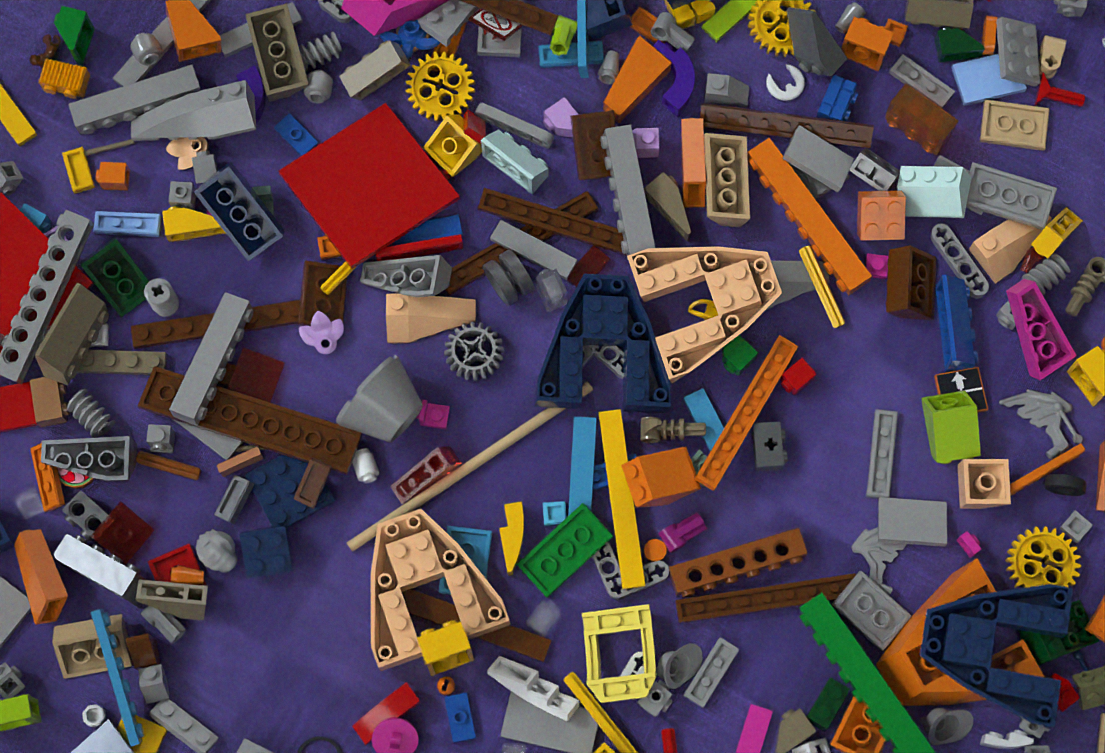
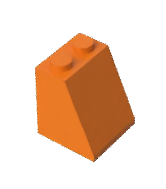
M190 0L165 1L166 15L179 62L221 52L220 35Z
M687 447L639 456L621 465L636 508L669 505L701 489L700 483L694 480L696 472Z

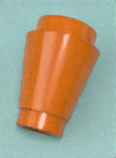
M179 565L178 568L172 567L171 583L203 585L204 571Z

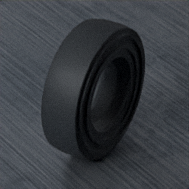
M1065 474L1046 476L1045 489L1047 491L1065 496H1081L1086 492L1087 483L1084 479Z

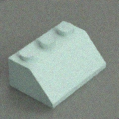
M496 130L485 136L481 140L482 156L529 193L533 194L549 176L546 162L540 158L536 159L533 157L530 150L524 145L519 146L516 144L514 138L507 132L502 133L500 130Z
M901 166L897 189L898 191L902 190L906 196L905 217L964 218L972 177L964 167Z

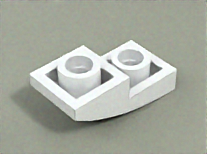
M1020 730L1008 733L1006 739H1003V735L990 732L982 736L980 745L998 749H1014L1028 746L1033 743L1034 739L1029 738L1028 733Z

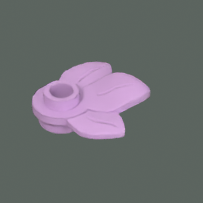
M317 311L313 316L311 326L299 327V333L303 341L308 345L315 346L316 350L321 354L332 353L337 346L336 340L342 336L344 331L341 319L331 322L320 311ZM327 339L330 345L323 347L321 344L322 340Z

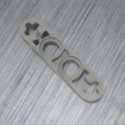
M479 103L474 113L485 120V122L541 147L550 148L554 140V136L548 131L487 104Z
M945 224L935 225L930 234L931 241L956 277L965 280V286L969 287L970 296L978 299L982 298L989 289L987 280L952 230ZM938 231L940 233L945 232L944 239L936 236ZM949 240H951V242L947 243L945 247L942 246L944 245L945 241L948 242ZM955 247L958 249L959 255L951 257L948 255L947 249ZM968 265L971 268V274H962L960 266ZM974 275H976L974 280H971L970 282L967 281L970 280ZM975 283H976V285H982V286H983L982 289H981V292H980L979 290H976V291H975V290L973 289L974 286H975Z

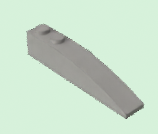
M246 80L185 95L131 121V139L133 141L159 140L160 138L178 140L179 137H188L189 140H197L198 137L219 139L256 130L254 93Z

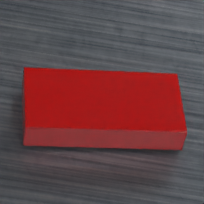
M467 109L463 115L464 134L481 143V140L486 136L485 120Z

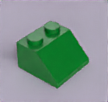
M61 6L60 12H57L55 15L54 24L77 65L83 67L95 28L86 11Z

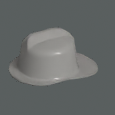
M689 643L676 651L664 653L656 667V675L664 680L669 688L677 689L699 671L703 660L700 647Z
M936 708L927 717L922 718L921 723L928 734L929 742L933 745L956 742L964 738L973 726V716L967 710L949 711L944 708Z

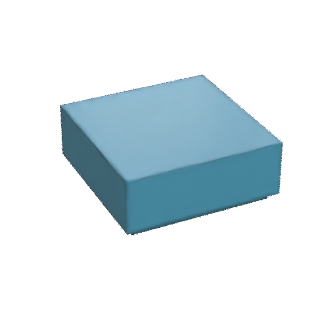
M565 501L543 503L544 526L559 525L566 519Z

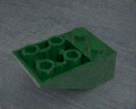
M1081 600L1071 603L1068 631L1063 638L1017 630L1038 666L1100 642L1096 636L1085 630L1090 620Z

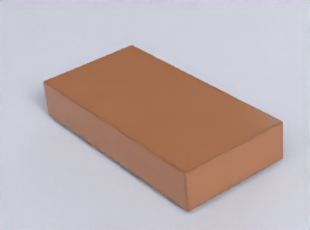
M255 447L217 464V468L222 477H225L264 458L259 448Z

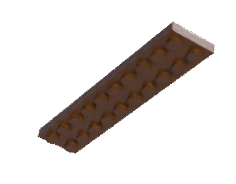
M156 366L153 367L138 403L139 409L309 463L311 458H315L332 466V471L348 475L363 433L216 386L217 391L214 399L210 400L206 407L207 414L205 418L200 420L198 426L173 417L169 410L185 375Z

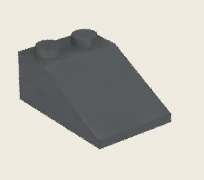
M789 7L786 11L794 55L799 62V67L806 73L832 76L846 61V55L815 11Z

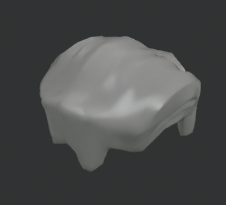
M214 529L199 535L196 551L199 560L206 567L224 573L229 572L235 567L237 563L235 543L230 535Z

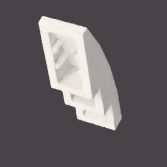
M501 656L487 670L490 676L507 689L540 709L563 720L569 721L579 708L578 699L560 693L559 686L539 678V671Z

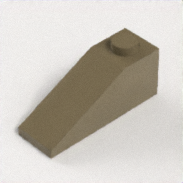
M663 172L644 188L645 198L688 241L691 236V230L677 187L678 183L672 176H667Z
M139 579L136 601L179 618L204 620L208 586Z

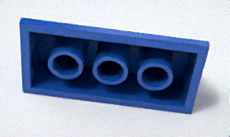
M942 275L935 287L944 369L945 372H953L973 368L975 363L978 362L977 351L973 350L972 343L975 342V331L970 326L973 315L972 309L968 308L967 302L970 299L969 287L965 286L964 279Z

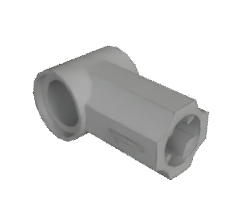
M667 12L659 14L651 29V34L655 39L668 41L677 49L681 47L685 52L694 41V37L676 25L675 17Z
M147 606L140 613L172 644L178 641L187 631L171 614L151 606Z

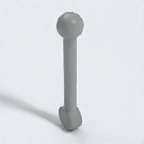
M1056 402L1053 408L1059 412L1072 433L1073 442L1076 444L1081 443L1083 440L1082 436L1074 430L1062 410V404Z

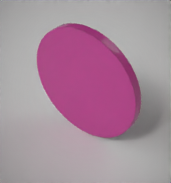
M388 718L375 727L372 734V744L377 753H414L418 745V733L409 721L402 718Z

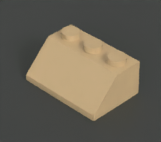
M123 615L110 616L111 625L108 627L110 634H114L117 640L118 648H115L117 657L121 656L124 668L132 666V660L126 643L128 632ZM93 619L54 626L52 643L64 679L108 671Z

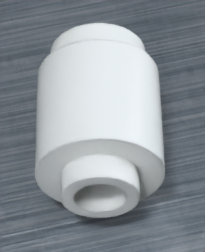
M368 448L357 450L352 464L358 481L371 483L379 475L373 453Z

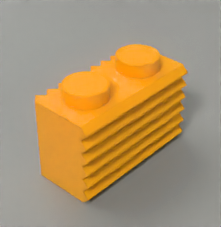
M46 59L39 84L43 91L49 94L59 92L64 93V96L71 99H76L77 96L84 98L90 73L86 67Z

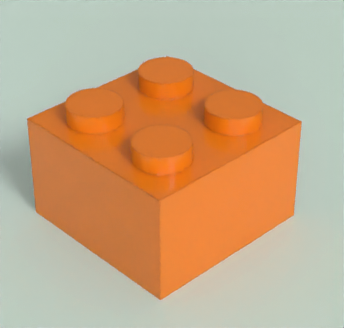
M854 17L844 38L841 50L847 59L879 72L894 32H891L887 27L876 26L865 18Z
M902 190L858 191L857 235L860 240H905L906 196Z

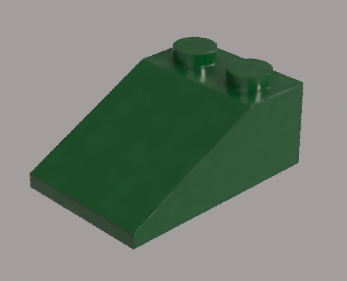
M115 237L79 262L120 317H123L146 300L144 289L149 281Z

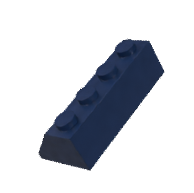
M232 162L213 174L194 191L247 261H250L283 237L285 230Z

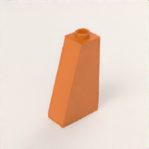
M639 36L604 100L603 110H614L615 121L620 123L671 71L672 62Z
M703 118L681 119L684 208L705 207L706 173Z
M41 529L19 532L14 547L34 623L38 625L57 621L68 594Z

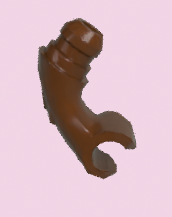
M50 34L43 37V43L47 45L46 51L30 56L29 61L33 66L37 65L42 68L46 59H53L61 43L58 35L53 36V41H51L52 37Z

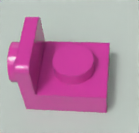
M423 400V408L416 417L419 419L420 426L446 430L450 406L431 404L427 400Z

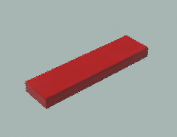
M459 234L389 246L375 255L377 261L460 250L463 248L462 236Z

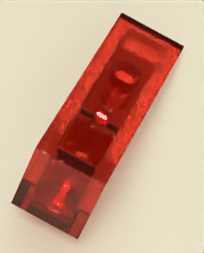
M450 445L437 447L390 487L401 504H405L451 473L462 463Z

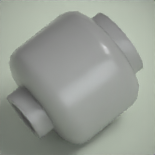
M140 33L131 42L130 48L138 63L150 66L159 61L162 49L153 34Z
M322 70L309 73L307 75L309 86L304 88V95L313 103H323L331 96L333 80Z

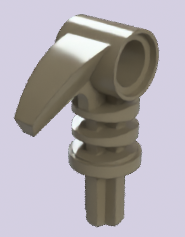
M1094 257L1084 269V274L1080 276L1081 281L1076 283L1077 287L1071 289L1070 292L1073 297L1065 308V311L1070 316H1077L1083 304L1089 303L1092 300L1091 294H1094L1095 288L1098 287L1099 283L1105 282L1104 258ZM1092 266L1098 267L1101 273L1094 272Z
M658 417L641 418V442L658 443L661 441V436H663V440H667V436H671V440H675V436H679V440L684 441L685 436L706 435L705 423H685L684 418H680L679 423H675V420H671V423L663 420L662 423Z

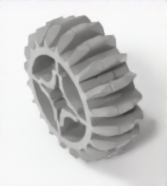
M474 322L470 323V328H467L466 324L463 323L462 331L458 328L454 329L456 336L449 334L448 337L452 342H445V347L448 348L444 351V355L448 357L446 363L452 364L450 370L452 372L457 370L456 375L458 377L465 373V380H469L470 375H473L474 381L478 380L477 375H481L482 379L485 380V373L488 372L490 375H493L492 367L499 369L500 365L497 361H503V356L500 355L504 352V348L500 346L502 339H496L498 333L496 331L491 333L492 329L490 326L484 330L483 323H479L478 328L475 327ZM468 337H477L474 341L465 340ZM486 340L492 347L490 357L482 350ZM458 346L466 353L462 363L456 356ZM477 348V349H478V353L474 352V353L471 355V354H470V349L474 351V350ZM474 362L483 363L480 366L471 367Z

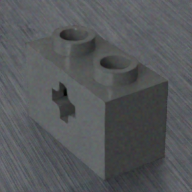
M780 422L753 423L752 438L755 472L782 470L784 463L788 462L787 450H783L782 442L786 440L785 428H781ZM767 443H771V446L774 447L773 451H769V447H766Z

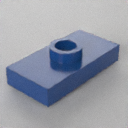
M290 113L274 126V130L300 156L319 145L316 139Z
M467 693L444 697L453 743L476 739Z

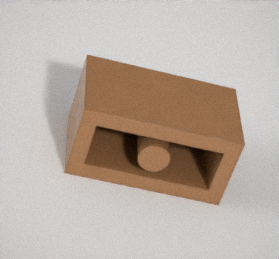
M46 377L31 379L30 385L36 423L40 427L66 423V415H69V411L67 410L68 403L64 402L63 394H66L65 384Z

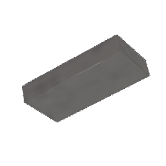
M234 475L214 515L235 524L254 483Z

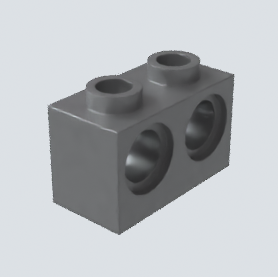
M868 148L860 152L849 171L878 191H889L900 174L899 169Z
M81 490L62 509L67 514L64 519L73 527L78 524L83 529L80 533L89 542L94 539L97 543H100L117 525L107 513ZM84 506V513L81 516H76V509ZM96 521H101L100 528L92 531V524Z

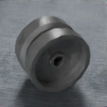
M510 249L499 255L500 264L495 260H491L483 265L486 277L506 306H510L518 301L517 291L521 295L526 296L535 290L526 269Z

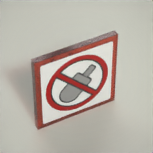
M482 9L478 10L468 19L485 29L484 35L489 32L493 34L492 40L498 37L505 41L523 27L521 24Z

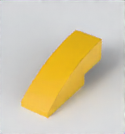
M522 501L504 504L508 526L499 528L508 576L513 575L522 550L524 537Z

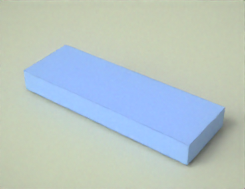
M95 211L93 232L105 235L160 237L162 216L161 214Z

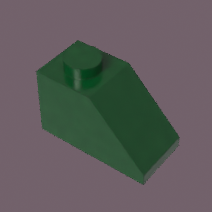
M942 28L937 31L934 39L938 63L981 58L984 51V45L959 28Z

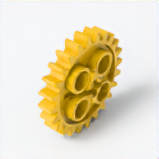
M756 0V6L751 7L750 11L752 13L748 16V19L751 20L748 23V28H753L750 31V36L756 35L754 43L761 42L759 49H763L766 46L768 48L767 54L774 50L776 57L779 52H782L783 56L786 57L788 51L794 56L787 12L782 11L780 7L786 6L787 8L809 10L811 2L804 4V0ZM769 17L772 20V22L767 23L763 20V18ZM775 34H782L785 39L780 40Z
M444 51L441 57H439L437 52H434V58L426 54L427 61L425 62L419 58L420 66L412 65L415 73L408 72L412 80L406 81V84L411 86V88L406 90V93L412 94L408 101L415 102L412 106L414 110L420 108L418 113L421 116L427 112L426 118L428 120L434 115L436 122H438L440 116L444 120L447 115H455V112L462 115L461 108H469L466 101H473L469 93L475 92V89L470 87V85L475 84V80L469 79L473 73L472 71L465 72L469 66L467 64L461 66L462 58L455 61L453 53L447 58V54ZM432 69H440V74L437 77H430ZM451 77H460L457 85L449 84ZM428 79L438 85H441L443 82L446 88L458 91V94H452L442 88L438 91L435 85L425 83L423 80ZM425 88H431L432 94L427 98L422 97V91ZM444 96H451L452 100L449 105L441 104Z
M1036 526L1033 529V534L1029 529L1025 531V536L1019 534L1017 536L1018 541L1011 543L1015 549L1007 550V553L1012 555V557H1008L1005 560L1012 564L1006 571L1014 573L1009 579H1017L1018 581L1014 587L1017 588L1022 585L1023 588L1047 584L1069 587L1068 585L1074 586L1076 582L1072 578L1080 576L1074 570L1079 569L1081 565L1075 563L1080 558V555L1073 554L1077 547L1070 548L1069 546L1072 539L1063 540L1064 532L1057 536L1056 528L1048 533L1047 526L1042 529V532ZM1031 544H1037L1041 549V553H1034L1031 550ZM1053 552H1059L1062 555V562H1058L1053 558ZM1024 555H1027L1031 559H1025ZM1042 559L1045 560V564L1047 565L1044 568L1042 567V563L1040 562V560ZM1024 565L1032 566L1034 574H1027L1024 570ZM1055 567H1060V568H1062V571H1059V570H1058L1057 568H1055ZM1046 573H1052L1055 576V583H1050L1046 579Z

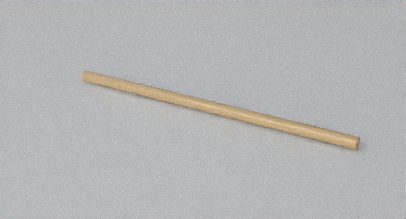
M588 381L582 384L583 398L593 391ZM546 408L349 540L347 545L352 552L376 537L379 523L416 510L566 408Z

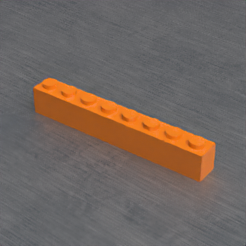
M770 137L748 151L749 167L759 173L762 185L765 188L769 187L773 192L772 197L776 204L784 207L787 219L791 223L795 222L798 226L797 231L803 240L807 239L812 245L811 248L816 257L820 256L823 260V267L829 275L833 274L837 279L836 285L840 291L846 292L849 296L870 282L872 275L790 164L782 159L783 155Z

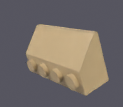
M705 133L707 217L720 226L742 227L750 220L747 137Z

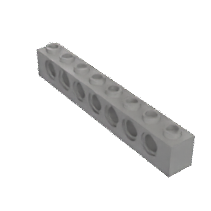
M65 210L64 214L59 216L57 220L58 228L55 234H52L48 240V250L46 254L40 257L38 272L31 277L28 294L22 297L20 302L21 309L18 315L16 314L11 321L12 329L9 335L4 337L1 344L3 348L0 353V375L19 384H22L94 226L90 219ZM68 231H73V238L65 241V234ZM59 251H64V258L56 261V254ZM50 271H55V278L47 281V274ZM41 291H46V298L43 301H38L37 295ZM32 311H36L37 318L29 322L28 315ZM27 331V339L24 342H20L19 335ZM17 351L19 354L18 359L15 362H11L10 355Z

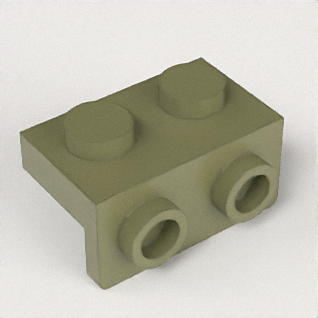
M1105 666L1083 671L1072 676L1078 689V696L1080 697L1079 706L1082 710L1105 704Z

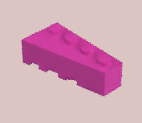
M1023 279L1006 290L1028 372L1031 377L1042 380L1077 356L1036 282Z

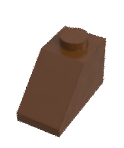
M149 633L126 638L134 669L139 671L141 668L161 664L157 640Z

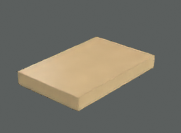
M985 99L979 142L1044 151L1046 147L1049 108Z

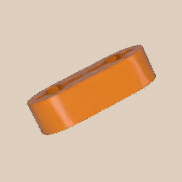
M986 15L984 18L982 33L984 55H993L997 28L996 16Z

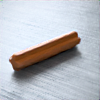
M139 451L136 457V461L139 464L193 480H198L201 475V469L147 452Z

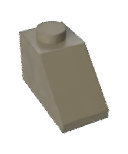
M792 708L781 716L784 720L779 723L774 753H787L816 732L801 709L794 711Z

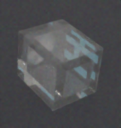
M542 600L526 621V625L545 638L561 618V613L558 612L560 608L551 601L546 603Z

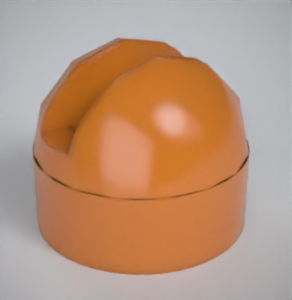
M445 676L439 679L437 689L442 695H451L455 691L456 685L451 677ZM449 680L446 691H443L445 681Z

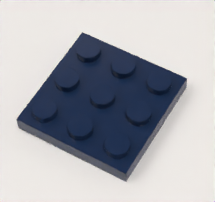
M281 455L245 474L247 480L254 483L252 490L272 526L287 524L289 528L336 502L327 484H325L314 509L294 500V496L308 466L307 462Z

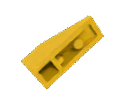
M173 206L168 208V210L162 211L165 236L169 242L226 234L211 215L179 206Z
M1065 207L1042 230L1031 245L1038 254L1049 258L1083 220Z

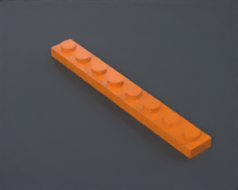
M781 335L777 337L694 480L712 491L715 490L797 350L798 346Z

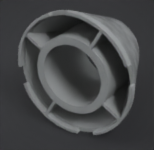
M394 355L395 359L391 356L387 358L356 389L357 394L352 401L348 400L338 414L337 424L390 443L395 441L410 426L422 410L423 404L397 355Z

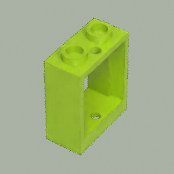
M26 694L0 700V732L42 722L38 699Z

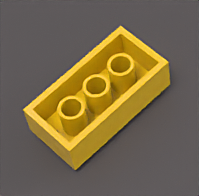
M456 620L446 622L442 625L443 628L436 631L433 628L427 629L420 633V637H417L431 676L474 661L473 653L461 621L456 623Z

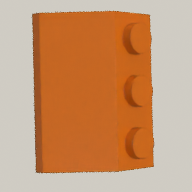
M853 697L830 745L841 753H882L887 742L878 731L881 727L877 721L872 723L865 713L867 710L863 702L858 703L855 697Z

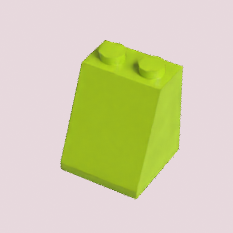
M965 390L921 398L930 451L936 463L948 464L952 460L973 459L976 456H981L977 405Z

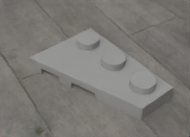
M449 0L418 19V23L421 29L448 47L451 43V38L460 32V27L464 22L469 21L478 8L459 0Z

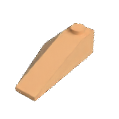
M1050 215L1048 217L1046 226L1052 219ZM1008 219L976 239L969 248V251L996 284L1015 270L1031 248L1032 242L1042 230Z
M386 294L387 343H412L420 338L436 335V333L461 327L463 323L467 325L471 322H476L475 299L441 296L415 298L403 294Z

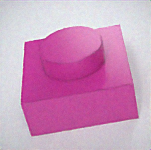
M867 253L865 267L872 275L871 278H887L888 256Z
M968 531L956 540L970 558L981 550L977 537L974 534L970 535Z

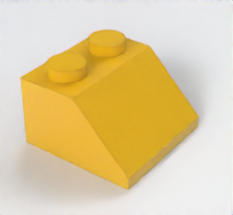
M459 114L447 115L423 147L452 177L476 160L482 152L481 143L464 134L463 118Z
M1096 346L1078 358L1067 370V373L1093 407L1105 396V350H1101L1099 346Z

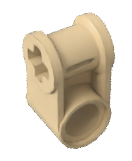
M1047 35L1044 36L1039 57L1040 77L1043 72L1047 79L1055 76L1061 64L1066 40Z

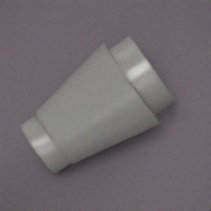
M855 2L848 5L835 25L836 29L845 34L854 17L864 18L865 10Z
M608 51L598 71L601 82L613 84L619 74V54L615 51Z

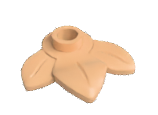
M179 137L178 140L170 141L166 151L175 157H179V170H186L193 167L192 158L197 157L196 152L208 150V142L204 137H198L197 140ZM199 142V147L194 149V145Z

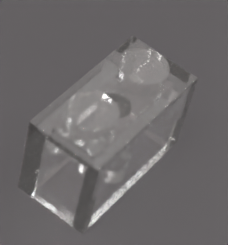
M557 268L541 271L538 274L539 276L536 277V288L546 312L548 313L567 305V290Z

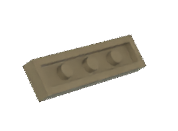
M89 350L86 359L80 363L77 373L151 375L154 366L166 369L167 353Z

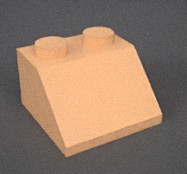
M963 459L958 464L960 509H984L1011 504L1008 459Z

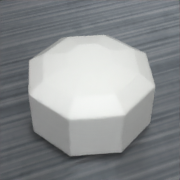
M97 704L88 705L83 711V722L92 728L100 727L106 720V710Z

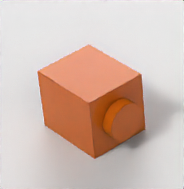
M100 162V169L96 170V182L99 183L102 190L128 191L130 169L127 163Z

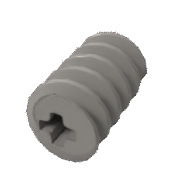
M334 31L331 32V39L327 35L323 36V43L319 38H316L315 46L310 41L307 42V49L302 44L299 45L306 72L308 71V64L316 68V61L321 65H324V58L332 62V55L339 59L340 51H342Z
M1052 254L1049 259L1043 260L1042 264H1038L1035 269H1031L1029 274H1024L1022 280L1027 279L1036 282L1042 295L1046 293L1044 287L1051 290L1052 284L1050 282L1058 285L1059 280L1057 277L1065 280L1066 275L1064 272L1070 273V269L1061 256Z
M160 278L153 279L147 283L144 289V296L152 309L159 316L163 317L174 314L179 307V299L170 283Z
M84 388L73 396L67 405V410L73 413L75 419H79L78 422L84 425V429L90 432L92 438H98L111 430L115 420L108 422L111 417L109 413L102 416L105 409L103 407L96 409L99 402L90 403L94 397L92 395L85 397L88 390Z

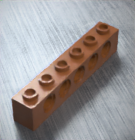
M798 527L670 566L669 575L676 596L682 595L685 598L696 594L695 590L704 588V591H709L717 588V584L725 582L726 585L739 581L738 577L747 575V578L758 576L761 574V570H778L782 568L781 564L784 563L798 564L804 561L803 558L806 557L808 552ZM778 546L785 547L787 555H778L775 548ZM758 552L763 553L766 561L762 563L757 562L754 559V554ZM735 559L742 560L744 568L736 569L732 561ZM715 565L720 566L723 574L719 576L713 575L711 567ZM697 572L701 575V580L699 582H692L689 579V574Z

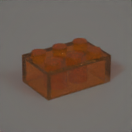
M907 83L890 102L885 115V119L890 126L899 128L907 138L917 141L925 151L934 153L936 156L952 137L959 120Z

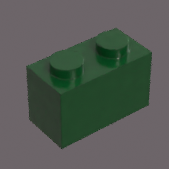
M830 677L806 716L809 722L825 732L850 689Z

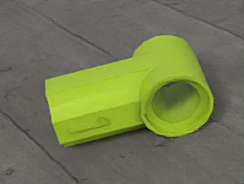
M561 15L558 16L550 44L553 54L558 56L567 54L577 29V21Z

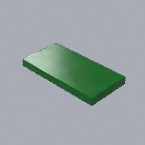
M582 503L519 561L517 566L548 598L614 536L589 508Z

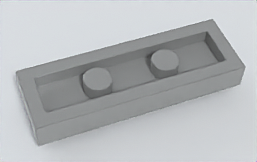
M902 55L890 69L889 73L940 110L955 93L954 90L905 55Z
M720 637L688 687L684 697L703 708L739 649Z
M170 699L161 700L150 711L149 716L196 753H207L218 741L219 737Z

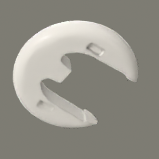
M786 65V68L793 76L796 86L788 84L785 86L786 91H782L777 87L770 74L767 76V88L770 94L779 100H793L804 90V76L799 69L792 65Z

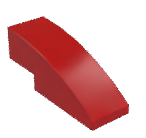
M406 682L372 708L352 727L364 744L367 745L372 741L373 731L380 722L388 718H403L405 714L421 702Z

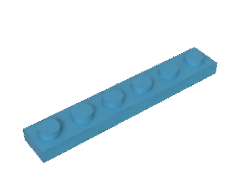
M103 608L91 612L130 747L138 745L142 742L141 737H144V731L141 723L137 724L135 715L138 714L134 701H130L128 693L131 692V687L128 679H124L122 674L124 663L121 656L117 657L115 648H118L116 637L114 634H110L108 627L111 625L108 612L104 613Z

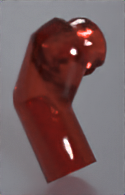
M1034 247L1029 249L1020 270L1029 273L1034 263L1040 261L1045 256L1038 254Z

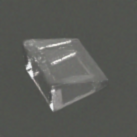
M36 487L15 496V502L24 519L44 511Z
M504 743L502 753H526V745L524 743Z

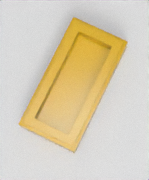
M79 147L63 152L62 155L73 193L76 194L95 188L84 148Z

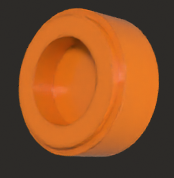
M652 539L645 544L644 555L650 562L662 561L666 556V545L661 540Z

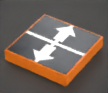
M979 367L934 375L938 395L965 390L977 405V413L988 410Z

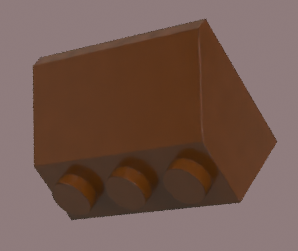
M911 245L890 249L887 261L886 313L904 319L934 320L936 257Z

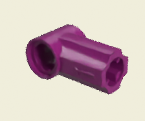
M696 512L678 524L669 525L658 534L669 552L673 553L686 545L687 541L706 531L707 527L701 516Z

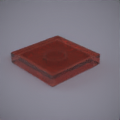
M243 347L228 389L271 402L285 362Z
M120 501L93 532L91 537L111 554L122 559V563L126 565L155 529Z

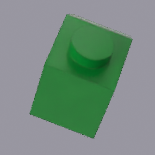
M740 335L722 347L723 366L729 373H735L737 376L758 355V352Z

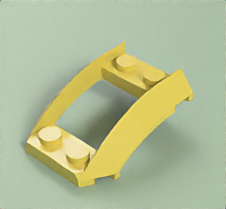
M650 604L582 613L587 661V686L592 690L600 703L647 697L656 678L655 647ZM641 629L644 674L601 679L598 635Z

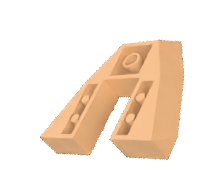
M719 246L648 248L627 256L639 293L644 302L703 281H707L718 316L655 338L672 384L694 370L745 331L782 294L769 254L764 251Z
M422 509L381 522L377 526L371 569V648L380 671L423 657L402 592L434 580L446 578L468 640L510 625L501 597L459 544Z

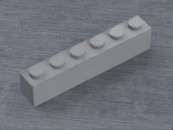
M189 65L68 105L79 134H91L96 129L113 127L116 123L124 120L132 121L137 116L160 105L201 91L193 65Z
M631 125L606 128L603 136L600 137L602 149H606L605 167L611 173L609 187L611 191H614L613 207L614 211L618 212L620 219L617 220L618 232L623 234L624 241H621V248L623 254L628 256L648 248H655Z
M226 292L224 293L169 409L173 417L198 426L200 420L205 418L207 414L206 407L209 401H212L216 395L218 381H222L225 376L227 362L231 361L234 357L235 345L237 341L240 342L243 338V328L246 322H250L252 319L253 310L250 301Z

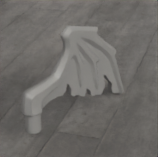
M1027 389L1026 393L1000 400L999 404H1003L1007 408L1013 405H1024L1018 409V416L1023 419H1031L1030 424L1035 425L1037 428L1047 426L1045 432L1050 436L1054 446L1046 452L1049 459L1052 460L1058 454H1062L1068 449L1069 444L1060 429L1062 417L1053 408L1054 404L1059 402L1062 404L1064 413L1072 411V405L1054 392L1046 394Z
M878 527L869 531L865 529L851 546L852 551L860 553L865 557L870 566L869 578L890 596L893 588L882 584V576L886 568L883 561L892 562L899 555L896 551L903 550L907 544L878 542Z

